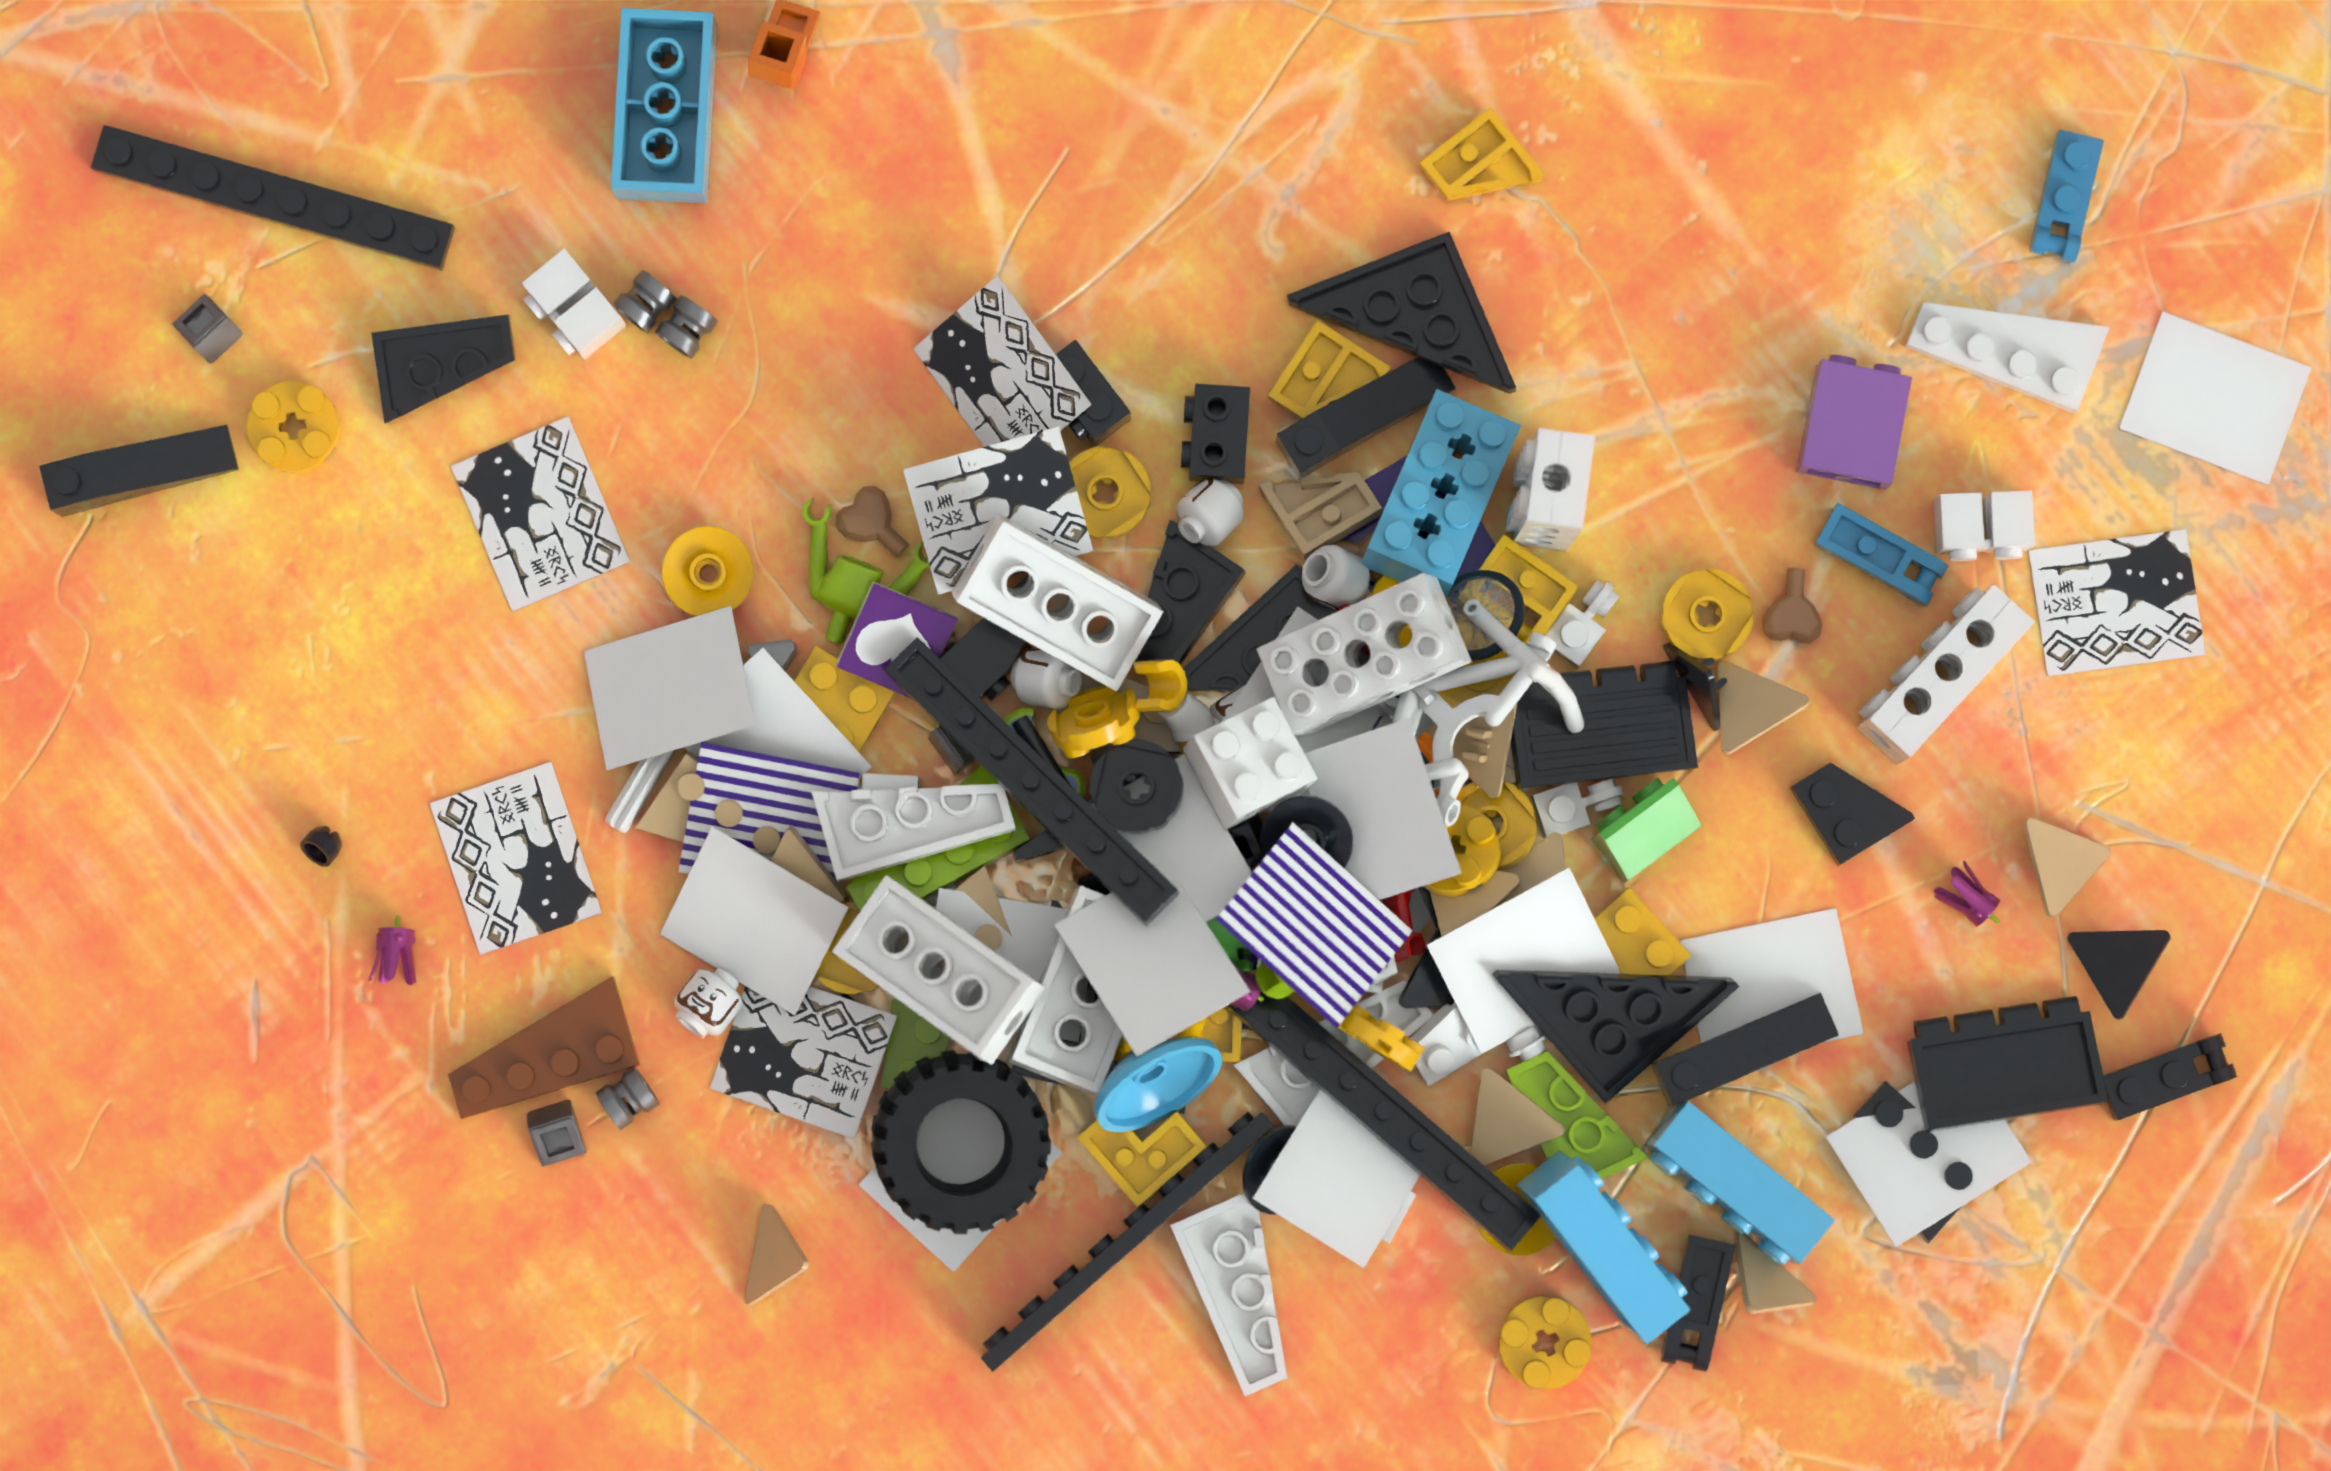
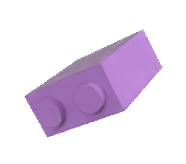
M1830 355L1829 360L1822 359L1815 368L1796 473L1886 490L1893 481L1912 377L1901 375L1902 369L1893 365L1874 364V369L1856 366L1857 360L1854 358Z

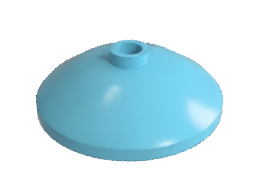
M1195 1036L1169 1038L1139 1056H1136L1134 1051L1131 1050L1115 1066L1099 1089L1094 1104L1095 1118L1105 1130L1126 1132L1152 1125L1173 1115L1195 1100L1213 1082L1222 1065L1221 1053L1212 1041Z

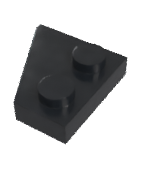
M1832 763L1827 764L1790 787V790L1838 866L1915 819L1910 811Z

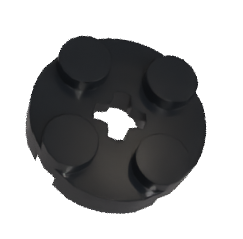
M1133 739L1112 748L1108 753L1105 752L1097 760L1092 770L1090 795L1097 812L1115 829L1121 832L1146 834L1153 830H1160L1177 813L1182 803L1184 781L1178 764L1163 747L1154 742ZM1136 775H1143L1144 784L1150 786L1149 792L1141 794L1139 799H1131V792L1124 789V784L1126 781H1134Z

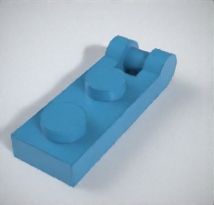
M2061 129L2056 133L2029 252L2044 255L2045 251L2059 254L2060 260L2075 263L2081 245L2082 231L2104 140ZM2051 224L2067 227L2065 237L2050 234Z
M1839 503L1835 505L1814 543L1815 546L1895 589L1911 601L1922 606L1928 605L1933 596V593L1930 591L1937 578H1943L1949 567L1939 558ZM1910 562L1921 569L1915 581L1904 576Z

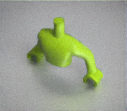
M814 498L804 504L802 509L803 518L811 525L808 570L809 590L814 600L834 611L825 638L841 644L850 619H856L872 581L880 584L883 570L853 557L838 554L833 566L827 572L826 521L833 515V507L831 504H828L824 517L817 518L811 511V506L814 503ZM923 540L914 549V559L889 588L907 595L926 568L930 567L928 559L922 553Z

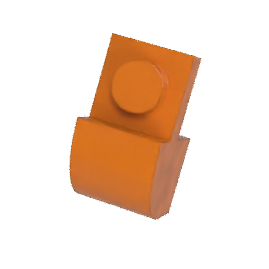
M776 0L768 22L762 20L748 58V76L794 90L805 69L806 56L820 20V11L786 0Z

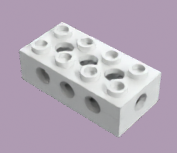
M1539 428L1533 440L1526 439L1522 453H1519V457L1515 461L1512 486L1520 488L1519 492H1516V497L1513 498L1512 504L1509 505L1506 531L1514 532V542L1521 546L1568 551L1583 529L1595 442L1594 435Z
M999 513L995 516L951 592L957 603L1116 692L1164 612L1157 602ZM1013 572H1028V579L1022 587L1011 589L1006 586L1007 579ZM1064 593L1068 595V601L1062 609L1058 611L1046 609L1049 598L1054 594ZM1096 616L1107 617L1106 627L1098 633L1087 632V624L1092 618Z
M1425 573L1419 574L1256 648L1283 715L1293 733L1302 736L1312 734L1472 662L1437 577ZM1409 625L1412 629V640L1403 648L1399 642V634L1405 626ZM1367 644L1370 648V659L1361 667L1358 662V652L1363 645ZM1326 663L1329 675L1327 680L1320 685L1316 677L1317 670L1321 664Z
M1995 584L1983 592L1978 587L1971 593L1969 592L1951 611L1956 620L1952 624L1945 621L1941 626H1938L1920 645L1926 652L1920 658L1914 655L1910 660L1907 659L1890 677L1889 680L1895 686L1889 692L1883 688L1858 712L1864 719L1856 728L1896 765L1910 758L2035 623L2028 614ZM1966 630L1972 631L1977 636L1978 647L1973 646L1968 641ZM1935 663L1941 664L1946 669L1948 674L1947 681L1942 680L1937 675ZM1904 696L1911 698L1916 703V715L1911 714L1905 708Z
M887 875L832 951L971 1053L990 1064H993L1046 989L1042 984ZM908 934V946L902 952L897 953L896 945L898 940ZM945 960L946 968L943 975L933 980L932 973L935 965ZM982 986L983 995L981 1000L977 1004L970 1006L969 996L975 988Z
M1079 886L1073 893L1064 919L1106 895L1084 886ZM1058 932L1039 983L1046 987V989L1023 1020L1007 1062L1095 1096L1104 1083L1122 1037V1032L1098 995L1094 1003H1085L1077 996L1076 986L1078 981L1088 978ZM1064 1022L1074 1023L1080 1029L1081 1039L1076 1047L1065 1045L1059 1037V1029Z

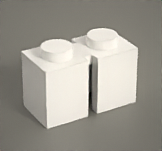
M565 249L561 250L522 282V285L529 293L523 301L540 321L548 316L557 326L558 330L552 336L568 355H571L576 350L585 360L627 326L622 317L597 287H594L588 276Z
M2032 490L1990 492V497L1983 498L1985 539L1982 492L1940 494L1933 500L1936 554H1949V561L1955 562L1976 560L1977 552L1983 551L1994 552L1995 559L1997 560L2022 558V551H2028L2035 546Z

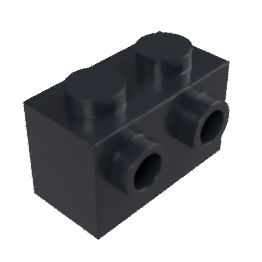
M1075 339L1055 355L1092 405L1068 425L1080 441L1087 437L1092 445L1096 447L1131 421V412Z
M1195 384L1194 396L1185 395L1184 423H1193L1192 441H1182L1181 468L1190 469L1189 481L1213 478L1216 480H1226L1232 484H1244L1250 387Z

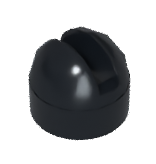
M328 826L314 828L300 843L303 853L311 861L323 867H328L338 856L342 848V840L339 833L334 831L329 834L330 828Z

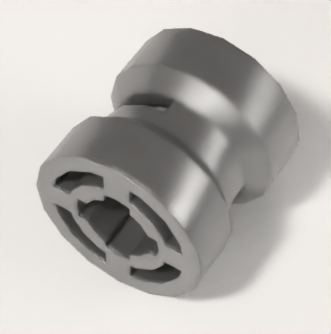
M641 270L633 280L634 287L628 293L621 294L613 303V306L635 326L648 334L656 325V316L662 310H669L677 298L645 270ZM636 295L640 300H642V301H643L647 306H649L653 311L651 312L649 309H647L641 302H639L636 298H634V296Z
M681 295L673 305V315L669 320L661 322L655 334L671 347L692 359L700 348L699 340L704 334L711 333L718 320L695 302Z
M635 1066L623 1073L621 1081L614 1086L607 1084L595 1092L602 1106L620 1130L633 1123L634 1116L639 1112H649L660 1105L654 1092Z

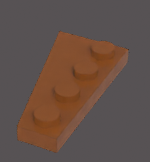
M610 977L449 1073L448 1076L460 1118L465 1119L639 1066L640 1062L615 977Z

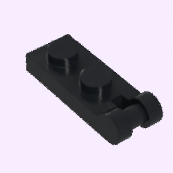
M2218 1033L2103 1075L2109 1100L2107 1103L2114 1121L2238 1077L2233 1063H2227L2222 1050L2226 1046L2222 1034ZM2205 1054L2211 1071L2199 1075L2193 1058Z
M1688 1234L1678 1280L1688 1292L1682 1299L1690 1308V1311L1667 1329L1661 1351V1362L1674 1365L1677 1360L1692 1364V1369L1707 1372L1736 1245ZM1684 1329L1700 1332L1696 1346L1681 1342Z

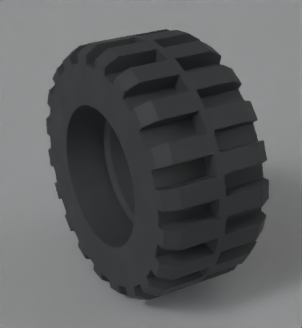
M955 1050L943 1051L939 1057L929 1059L926 1056L916 1061L914 1068L908 1072L903 1070L893 1079L894 1085L889 1091H884L878 1102L880 1107L877 1115L873 1116L871 1127L872 1156L879 1179L886 1193L893 1202H896L902 1208L903 1213L912 1220L917 1218L924 1222L927 1228L939 1232L941 1228L951 1229L953 1234H967V1229L979 1228L981 1232L993 1229V1223L1003 1218L1008 1222L1018 1215L1017 1209L1024 1202L1029 1204L1037 1194L1035 1188L1038 1182L1044 1181L1048 1171L1046 1162L1048 1155L1051 1154V1139L1048 1132V1127L1050 1126L1038 1097L1028 1082L1018 1072L1016 1073L1009 1068L1007 1063L996 1059L993 1064H990L978 1058L969 1050L967 1054H958ZM954 1099H971L984 1104L998 1117L1004 1132V1149L998 1164L984 1177L966 1184H950L934 1177L922 1164L917 1151V1136L924 1118L938 1105Z

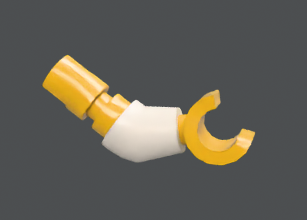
M1174 660L1134 662L1133 665L1136 673L1145 674L1149 682L1148 699H1137L1134 708L1139 711H1158L1159 715L1171 729L1173 741L1179 742L1180 753L1185 754L1182 748L1194 735L1215 725L1209 707L1187 692L1185 671L1178 662Z

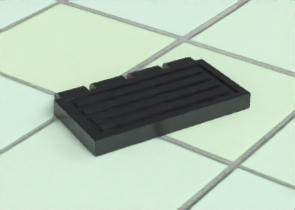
M1673 661L1641 664V682H1637L1634 665L1597 669V687H1593L1590 670L1559 673L1575 694L1584 719V728L1578 733H1572L1568 730L1558 702L1538 682L1533 681L1517 702L1511 737L1517 789L1698 768L1686 677L1677 678L1676 667Z
M2071 996L2043 1001L2045 1018L2042 1019L2040 1018L2037 1003L2033 1002L1999 1008L2000 1025L1997 1026L1991 1009L1954 1015L1956 1032L1951 1033L1947 1016L1914 1021L1915 1039L1909 1040L1907 1044L1925 1133L2107 1103L2109 1100L2090 1011L2081 1012L2077 997Z

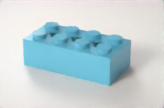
M621 8L611 190L616 199L707 204L717 43V22L713 12ZM673 54L676 63L671 64L670 68L662 69L657 61H664V55ZM662 99H670L674 108L672 110L669 109L668 113L659 114L658 109L654 108L655 105L662 106ZM667 143L671 151L670 155L666 154V158L657 159L652 150L659 151V144Z
M1436 389L1361 563L1368 569L1401 583L1422 573L1436 576L1444 596L1447 598L1521 425ZM1458 452L1462 454L1463 457L1462 459H1457L1454 456H1452V453ZM1436 491L1446 494L1445 498L1441 499L1435 496ZM1419 531H1425L1429 536L1427 539H1423L1417 534Z
M1689 1101L1677 1104L1644 1145L1653 1152L1648 1159L1669 1176L1671 1174L1675 1176L1678 1172L1689 1182L1684 1188L1704 1205H1707V1203L1712 1205L1715 1202L1725 1210L1720 1218L1740 1234L1745 1233L1748 1235L1752 1232L1761 1241L1756 1247L1777 1264L1782 1263L1785 1265L1786 1262L1801 1264L1835 1221L1833 1217Z
M1559 1150L1516 1184V1186L1533 1208L1542 1215L1543 1221L1625 1327L1648 1345L1690 1311V1308L1682 1299L1688 1292L1671 1271L1668 1272L1661 1263L1657 1265L1654 1263L1660 1256L1651 1243L1643 1235L1640 1236L1633 1227L1627 1228L1626 1225L1632 1219L1615 1198L1612 1200L1605 1191L1600 1193L1598 1189L1604 1183L1587 1162L1584 1163L1578 1155L1571 1159Z

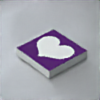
M872 581L838 657L836 667L909 697L885 673L884 669L917 637L940 659L958 618L953 614Z

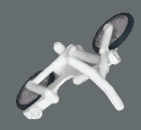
M1490 570L1472 571L1455 578L1446 601L1472 661L1492 657L1501 651L1508 657L1457 668L1399 694V699L1394 696L1376 704L1385 717L1393 720L1392 723L1409 718L1414 735H1416L1423 711L1438 726L1432 744L1433 762L1429 763L1426 756L1421 751L1420 753L1433 790L1440 788L1439 796L1436 800L1445 826L1448 827L1452 826L1459 816L1461 805L1460 801L1456 800V797L1468 778L1467 768L1459 759L1453 758L1452 749L1455 736L1464 724L1476 717H1485L1488 725L1493 727L1500 725L1534 681L1538 682L1556 699L1566 727L1570 732L1578 733L1584 728V719L1575 694L1562 676L1551 669L1547 663L1557 644L1552 639L1537 632H1532L1527 644L1521 642L1516 637L1521 629L1525 615L1522 594L1510 578ZM1515 674L1499 696L1482 694L1462 702L1453 709L1437 693L1438 691Z

